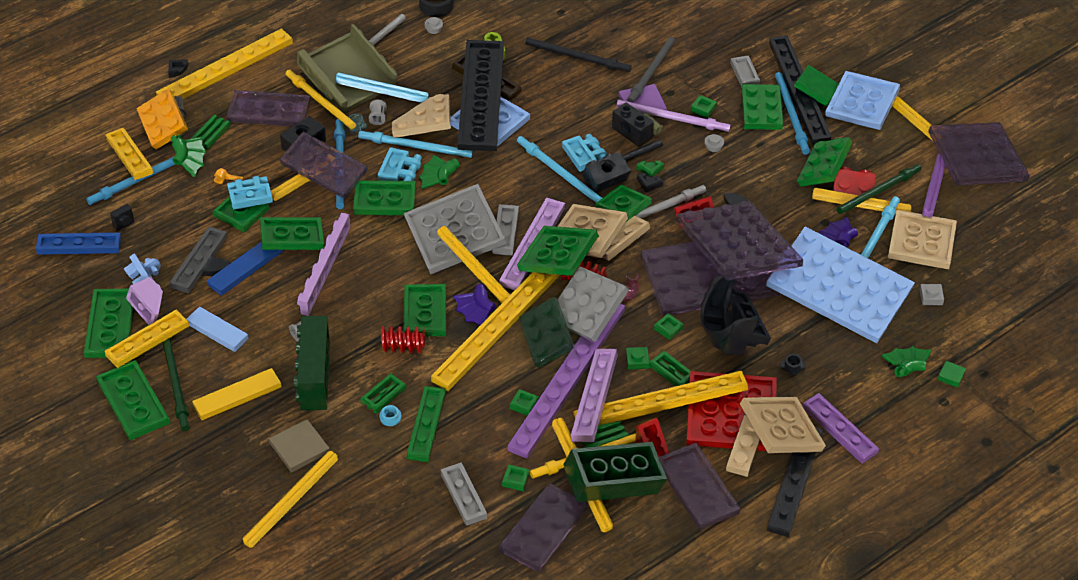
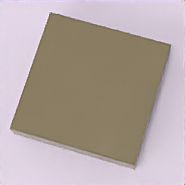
M308 419L269 438L270 445L291 473L323 457L330 451V448Z

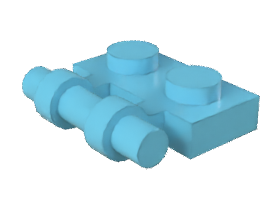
M587 134L585 140H582L579 135L562 141V148L579 172L585 169V165L588 162L600 160L607 155V152L599 146V141L591 134Z
M389 148L378 172V180L398 181L401 178L404 181H414L416 178L415 173L421 166L420 161L422 157L416 154L414 158H411L408 151Z
M253 176V179L242 181L237 179L235 182L227 183L232 208L239 209L273 202L267 176Z

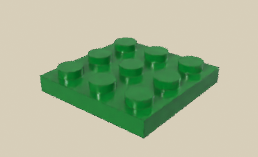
M543 226L517 263L518 270L573 276L599 237L597 229Z

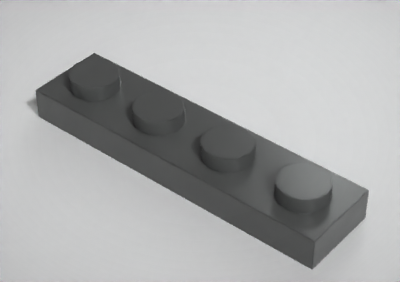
M209 226L169 282L170 288L189 294L202 276L203 269L212 256L215 257L228 238L227 232Z

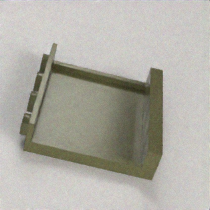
M354 24L351 25L350 33L310 53H307L304 49L297 52V65L323 96L343 113L381 93L337 84L335 79L338 72L396 85V70L389 66L384 56L376 51L373 43L369 42L364 37L363 32L357 29Z

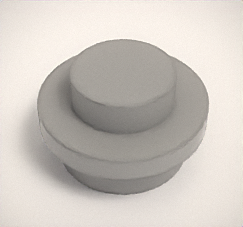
M431 17L425 21V28L431 34L439 33L443 27V22L439 18Z
M716 134L709 135L705 138V146L711 152H718L724 146V139Z

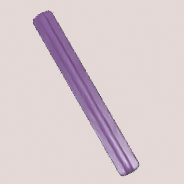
M937 154L922 215L924 217L930 218L933 216L947 162L946 154Z

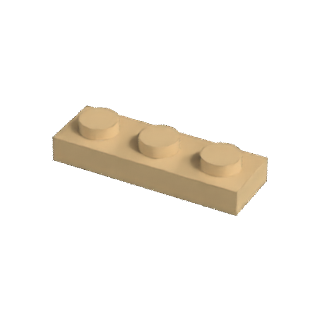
M636 216L625 222L602 258L609 261L650 229L649 222Z
M744 415L726 471L748 477L760 438L746 415Z

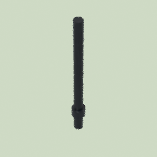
M529 37L525 41L526 45L607 66L608 69L614 71L616 69L629 73L631 71V65L618 62L617 59H606Z

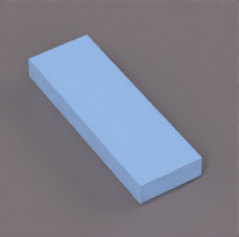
M201 307L197 308L186 319L190 327L234 352L249 339L247 333Z

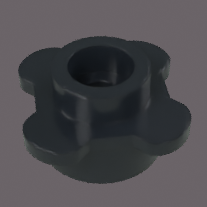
M789 354L785 361H781L780 367L786 369L790 375L796 376L801 369L806 368V363L802 362V358L799 355Z

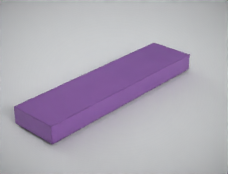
M820 393L803 403L802 407L859 462L863 464L878 454L879 448Z

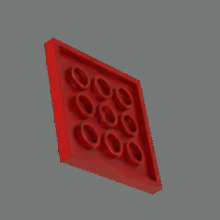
M690 371L689 383L725 374ZM744 375L748 384V390L688 404L686 445L733 449L744 415H746L740 405L742 399L776 397L777 377ZM760 440L757 451H766Z

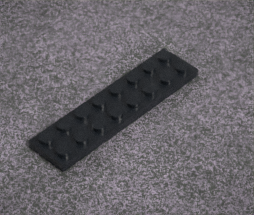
M466 41L458 150L497 151L504 41Z

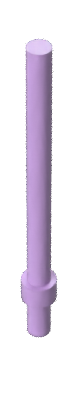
M618 100L616 107L621 106L627 101ZM627 102L641 113H650L654 116L704 126L709 130L717 129L729 132L731 125L717 122L716 119L712 118L703 119Z

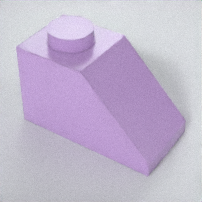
M148 277L131 285L126 299L145 322L150 325L157 320L163 291L159 284L155 283L151 277Z

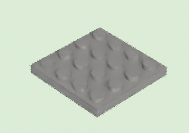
M478 184L404 213L430 274L463 262L438 236L437 230L442 226H446L474 257L506 244L505 238Z

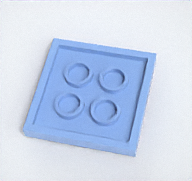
M845 71L825 111L826 116L881 130L900 90V84Z
M502 97L500 98L497 146L530 120V113ZM460 110L451 116V126L458 130Z

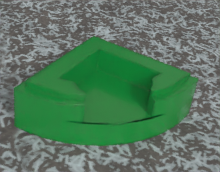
M642 161L637 164L636 169L646 173L647 176L654 177L664 169V163L660 161Z

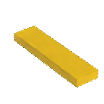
M124 128L106 134L107 141L134 180L154 174L152 167Z
M176 309L105 350V355L119 368L189 327V322Z
M271 368L193 400L192 403L200 419L205 420L281 388V382Z

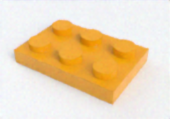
M169 88L136 108L150 143L155 150L170 142L173 135H181L188 130L175 97Z

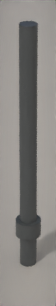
M673 37L667 39L640 81L632 87L627 102L634 103L637 97L642 95L645 85L674 44L675 39Z

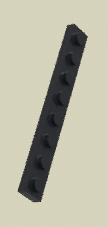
M788 35L771 37L769 45L811 144L815 145L819 141H830L832 138L816 100L794 86L802 75L803 70Z

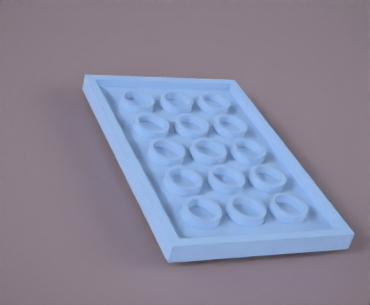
M804 227L767 280L766 286L878 343L909 295L915 282Z

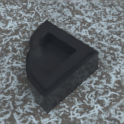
M188 59L169 60V78L183 74L188 68Z
M646 173L637 174L636 180L645 192L663 186V180L658 176H647Z
M725 193L723 196L730 212L746 209L750 206V202L739 194Z
M212 256L203 269V275L214 276V274H217L231 264V262Z

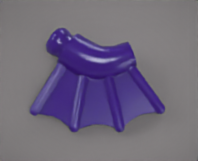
M847 217L837 222H830L827 228L819 231L821 235L847 248L849 247L850 240L858 236L857 229L855 227L852 228Z
M484 284L476 285L473 293L453 296V299L457 302L456 311L466 317V322H474L479 326L496 307V304L488 299V291Z

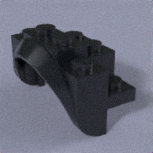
M723 274L716 277L710 283L701 303L700 318L706 335L714 347L728 355H743L746 346L768 345L771 337L750 296L745 291L732 289L736 281L735 274Z

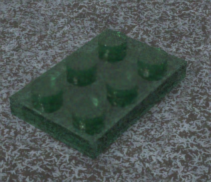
M555 297L519 316L533 362L538 368L575 348L559 301Z

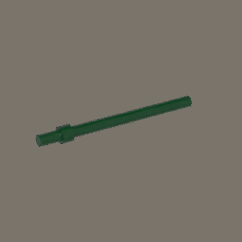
M916 164L911 168L899 171L898 175L838 206L837 212L842 214L899 182L911 179L914 174L921 171V166Z
M168 338L162 343L176 403L175 414L176 418L179 419L181 430L188 431L190 429L188 421L189 411L184 403L171 339Z

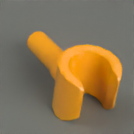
M223 168L218 169L214 174L216 176L214 182L217 184H222L225 179L243 180V177L228 174Z

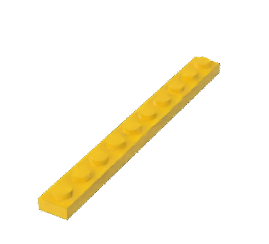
M532 272L431 376V382L449 391L560 275Z

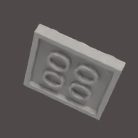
M579 266L546 318L560 327L596 342L629 289L625 285Z

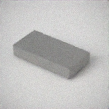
M749 56L731 58L730 64L741 88L742 84H760V79Z

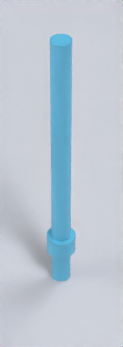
M359 131L358 135L360 139L372 140L373 143L378 144L383 142L463 157H473V150H458L457 147L400 137L393 138V136L383 135L382 132L377 131L374 133Z
M522 136L518 137L517 142L531 156H536L595 203L602 199L597 193L543 153L535 143H530Z
M894 196L889 205L884 208L882 218L861 253L862 256L869 258L889 220L893 219L900 198Z

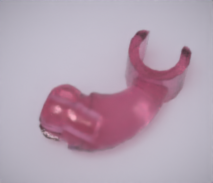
M635 273V279H630L626 275V285L629 287V291L623 300L633 299L637 295L639 290V275Z

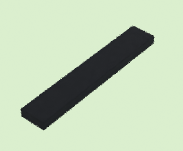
M816 428L821 437L823 429ZM792 452L767 526V531L789 537L816 452Z

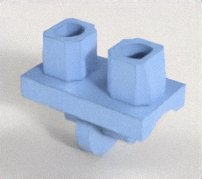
M134 253L130 256L132 263L124 268L131 279H134L139 274L141 275L132 281L135 284L148 277L152 278V274L154 276L158 275L161 264L154 258H146L143 264Z

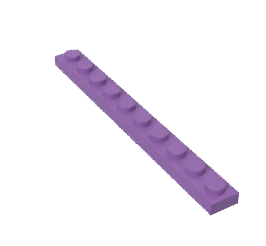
M619 305L596 342L582 336L579 338L508 444L509 452L528 459L592 362L595 350L601 348L624 313L625 305Z

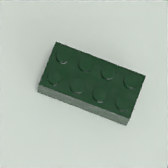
M301 316V325H297V338L300 339L296 341V354L299 355L298 358H295V371L298 372L297 375H294V388H298L296 389V402H300L301 411L327 410L330 361L328 317Z
M653 442L571 449L563 464L577 502L654 495L660 492L667 480Z

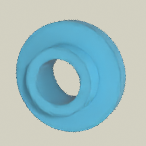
M385 406L380 412V421L386 426L397 425L401 421V412L396 406Z

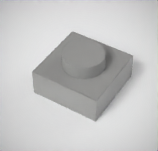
M941 284L920 285L922 305H943L944 295Z

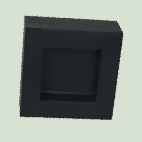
M128 204L110 212L113 227L117 231L134 222L132 208Z

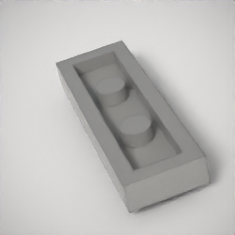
M499 204L496 222L505 238L506 244L493 249V254L513 255L519 206Z
M462 462L441 469V476L465 525L487 519V512Z

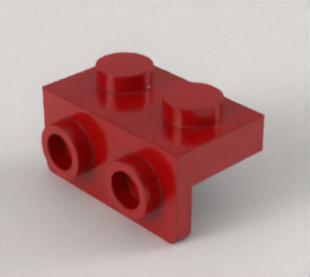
M841 167L834 180L833 191L861 195L874 188L876 174H873L870 170H860V172L852 171L848 167Z

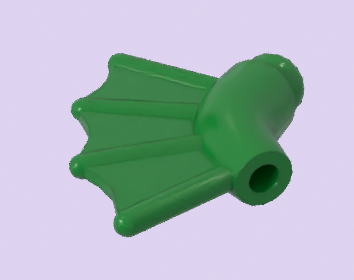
M179 134L177 136L173 135L171 137L172 146L175 151L173 162L176 165L181 164L193 177H196L197 170L200 167H204L203 156L206 150L202 146V137L184 140Z
M433 155L432 159L423 165L424 171L419 176V179L422 180L421 189L438 183L441 185L448 184L449 176L460 166L459 161L454 158L446 162Z
M914 346L908 349L895 348L892 352L882 354L881 356L896 366L894 373L897 377L901 378L914 371H925L926 361L931 354V349L921 350Z

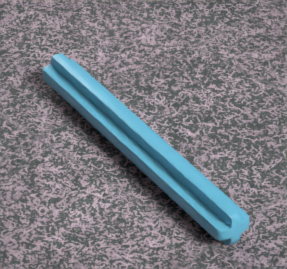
M340 72L337 73L335 79L337 84L421 103L427 100L429 96L427 92Z

